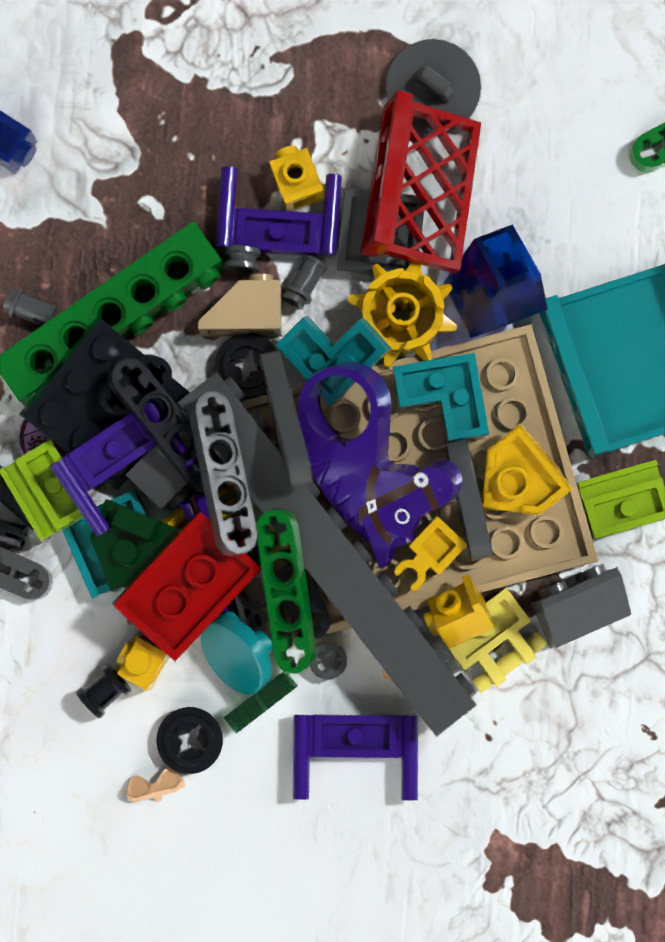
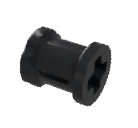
M108 663L102 667L103 673L85 689L79 688L76 691L81 702L97 718H102L105 715V709L121 694L128 695L132 691L128 683L121 676L117 675L118 672Z

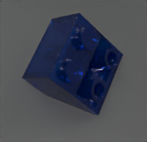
M513 224L474 238L462 255L460 271L456 274L450 273L444 281V285L450 284L453 288L448 295L470 339L548 310L541 273Z

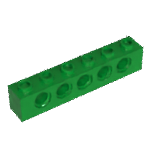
M194 221L0 354V375L18 401L26 406L71 350L68 342L74 333L85 332L97 317L102 319L106 311L118 309L122 312L121 320L118 324L111 327L124 338L132 333L134 336H138L153 326L155 323L153 318L165 310L171 313L184 305L188 300L186 295L198 287L204 290L216 283L221 277L219 272L224 270L222 259ZM177 263H183L189 267L188 274L180 280L168 277L170 267ZM143 286H151L156 290L154 298L147 303L135 301L137 290ZM43 355L53 356L54 365L52 369L47 373H37L35 370L36 361Z

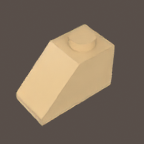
M269 274L249 275V280H239L198 321V329L201 336H235L242 333H253L260 336H282L281 280H273V276Z

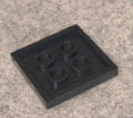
M97 317L19 415L65 451L70 452L122 417L114 416L99 406L96 399L97 389L107 378L109 369L115 362L128 358L137 359L144 354L101 318ZM147 364L146 367L158 381L156 374L161 370L160 367H153ZM173 378L165 389L181 409L177 402L190 392ZM110 389L112 397L107 400L108 404L114 402L121 406L122 402ZM156 399L161 409L165 413L164 404L159 399ZM148 452L106 479L105 482L118 491L128 479L126 474Z

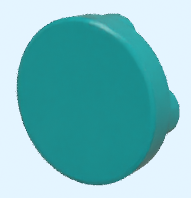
M225 611L201 634V646L207 662L215 674L233 690L242 694L252 695L261 690L272 679L271 661L268 655L273 650L271 640L262 631L254 633L233 612Z

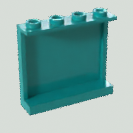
M665 264L558 298V295L542 299L537 309L588 458L591 459L665 435Z

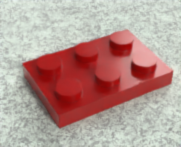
M199 510L112 602V605L176 662L262 568L247 553L238 556L223 554L217 548L214 541L210 519Z

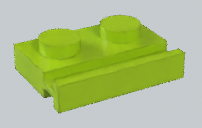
M51 439L14 460L15 462L9 466L0 469L1 476L41 542L46 541L50 536L61 532L84 518L50 468L51 464L62 458Z
M657 460L576 483L593 540L665 520V486L657 468Z

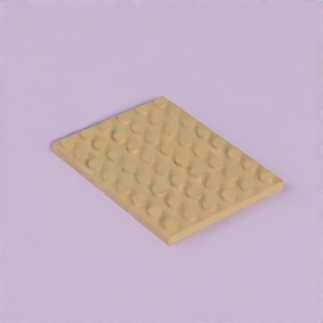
M532 324L431 351L433 360L475 353L489 435L466 440L470 450L481 503L485 483L487 450L519 424H522L533 439L539 442L574 489L541 515L483 509L492 547V557L471 561L468 548L466 547L439 576L429 568L425 572L426 579L424 584L414 592L410 587L417 581L416 571L408 568L398 577L394 574V571L402 561L413 560L417 556L409 548V545L437 516L466 542L456 497L443 507L423 515L418 528L414 531L416 538L408 544L396 547L392 562L383 569L377 564L371 543L356 533L345 522L347 527L341 532L351 544L359 540L373 559L367 565L377 577L384 573L399 592L393 597L402 610L410 606L413 611L429 607L428 599L462 584V577L468 574L473 579L480 593L598 562ZM418 355L396 360L390 368L380 364L373 366L372 369L383 378L391 396L389 460L395 464H412L423 470L435 461L447 460L445 443L448 442L441 403L405 409L399 408L393 367L424 361ZM358 383L331 406L322 396L320 397L323 416L333 429L340 432V437L353 439L363 433L370 419V403L365 391ZM304 385L290 388L297 416L299 396ZM267 395L241 401L249 413L254 409L260 413L271 428L265 434L274 446L278 444L279 441ZM312 474V481L321 492L316 497V500L327 511L333 506L320 489ZM250 498L255 524H257L259 517L263 513ZM268 524L269 532L277 533L279 543L275 547H270L271 553L273 554L283 549L291 550L287 544L281 546L280 535L271 524ZM278 558L273 564L274 575L276 576L278 571L284 566L291 565V562L285 558ZM289 572L285 575L287 581H289L292 578L293 572ZM311 576L331 618L330 628L326 634L351 628ZM281 602L280 607L282 610L284 621L291 623V620ZM311 611L313 630L316 633L321 630L319 622L324 620L321 612L314 614ZM297 631L286 632L285 636L292 634V641L295 643L294 636L298 634Z

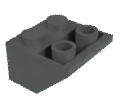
M600 564L574 575L577 583L569 587L564 580L537 591L539 600L530 604L550 649L558 648L632 615L622 575L618 567L606 570L604 564Z

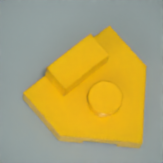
M522 424L516 426L487 450L485 483L482 495L483 509L541 515L574 489L562 475L560 468Z

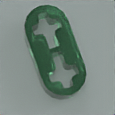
M283 671L223 718L233 732L237 734L298 687V685L289 673Z

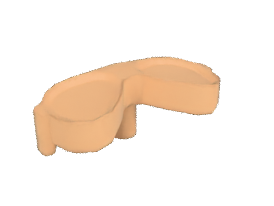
M168 767L163 770L154 783H149L140 776H133L128 782L126 796L129 801L140 802L154 797L155 801L159 802L163 798L162 795L175 793L181 787L184 788L185 782L177 771Z

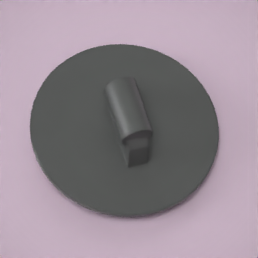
M426 39L407 46L395 57L387 74L386 94L389 100L397 90L413 94V102L470 118L480 99L481 79L474 61L462 48L445 40ZM413 115L412 126L416 131L428 134L434 132L426 119ZM453 127L446 132L452 131L456 128Z

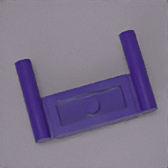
M229 166L221 168L216 248L225 249L227 246L242 245L258 248L261 250V253L310 255L315 257L316 254L329 257L336 256L341 175L334 173L326 174L323 214L235 208L237 168Z
M152 398L145 404L144 414L146 418L154 423L161 421L165 413L156 399ZM131 413L123 415L65 454L66 456L50 465V468L96 536L107 531L110 526L87 492L156 446ZM174 433L170 441L172 450L178 455L187 453L189 450L178 433ZM194 458L184 463L186 468L189 464H196L199 467Z
M293 715L294 800L309 799L310 757L401 758V800H418V716Z

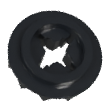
M253 333L235 335L225 341L220 347L215 359V371L224 381L231 377L245 397H258L266 392L261 370L251 371L249 377H246V381L242 382L241 368L231 363V361H245L246 357L249 356L250 350H253L254 364L260 367L259 354L276 351L270 341L260 335Z
M184 707L171 712L162 721L157 732L156 744L161 759L168 767L179 773L196 774L208 769L218 759L223 746V735L221 726L209 712L196 707ZM200 725L201 728L198 731L197 740L206 750L202 751L200 748L197 750L191 747L182 756L179 755L183 740L179 737L180 734L175 732V729H178L180 732L189 733Z

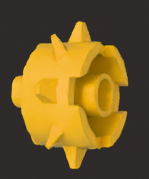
M412 262L406 271L402 268H397L388 272L379 264H375L372 266L374 281L370 284L367 293L349 295L347 302L362 312V318H365L392 348L383 357L384 366L390 368L398 357L406 358L416 354L424 361L433 360L430 345L434 342L436 336L439 333L456 332L457 324L443 314V300L453 289L450 284L436 286L430 277L424 274L422 276L421 264ZM401 306L403 311L407 308L411 311L407 321H402L401 318L397 320L394 317L396 307Z

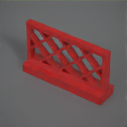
M397 90L383 107L360 254L376 258L381 253L456 274L461 269L482 122L413 102V94ZM413 115L426 119L434 132L421 139L412 126ZM453 127L469 132L467 146L459 151L446 132ZM438 137L450 155L439 163L435 161L425 146L426 143ZM414 150H417L429 168L417 176L414 175L406 163L407 155ZM451 161H454L462 173L461 183L455 187H452L441 170V167ZM430 174H433L444 191L442 195L433 200L430 199L419 182ZM409 187L412 188L423 205L411 214L400 200L401 192ZM447 197L457 211L456 220L448 225L435 207L437 203ZM424 211L428 212L439 229L427 238H425L413 219ZM398 214H399V216L401 217V220H399V221L397 222V218H398ZM403 224L406 225L418 243L411 248L393 244L395 230ZM443 235L451 247L450 260L438 257L429 242Z

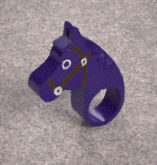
M342 362L320 370L307 380L299 396L298 420L308 453L311 473L317 484L342 519L356 533L371 543L377 564L383 569L392 562L396 547L408 544L416 538L414 531L418 528L423 515L443 507L459 494L463 479L457 465L447 460L435 461L423 470L412 464L392 463L388 456L391 419V396L383 378L369 366L358 362ZM335 375L345 376L357 382L369 399L370 419L368 425L361 435L353 439L340 437V432L333 429L327 423L321 410V391L328 379Z

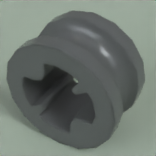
M242 245L225 247V254L229 257L228 261L224 262L223 268L225 270L244 274L259 272L260 265L256 263V259L261 256L260 249Z
M325 642L316 647V657L310 665L312 672L321 679L331 680L339 677L347 666L345 651L340 645L333 642ZM331 650L335 651L339 656L335 661H340L336 670L329 668L325 672L321 671L317 665L321 663V661H317L318 654L320 652L327 654Z

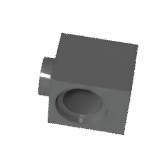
M156 446L126 474L164 513L170 507L173 510L177 509L180 506V502L188 499L192 494L188 490L190 486Z

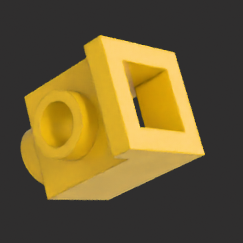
M291 145L278 150L274 154L276 159L269 161L285 211L294 212L324 201V189L318 178L308 148L298 150L296 145ZM298 168L303 172L302 176L297 179H293L287 174Z
M469 574L462 577V584L428 599L430 611L423 614L431 634L434 637L440 634L449 649L495 628L485 599Z
M135 634L131 642L128 641L116 661L118 665L115 670L118 671L117 675L148 691L154 687L170 657L157 645Z

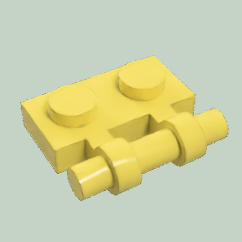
M504 588L486 602L495 628L450 649L443 638L439 637L464 671L476 662L483 668L484 671L471 680L481 694L493 685L496 687L500 686L507 680L505 677L523 662L528 665L537 658L535 653L547 645L538 631L526 640L518 632L531 620L507 588ZM505 640H508L513 650L495 663L488 653Z

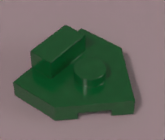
M105 499L100 512L110 528L99 536H96L92 531L90 539L110 591L117 592L126 588L181 529Z

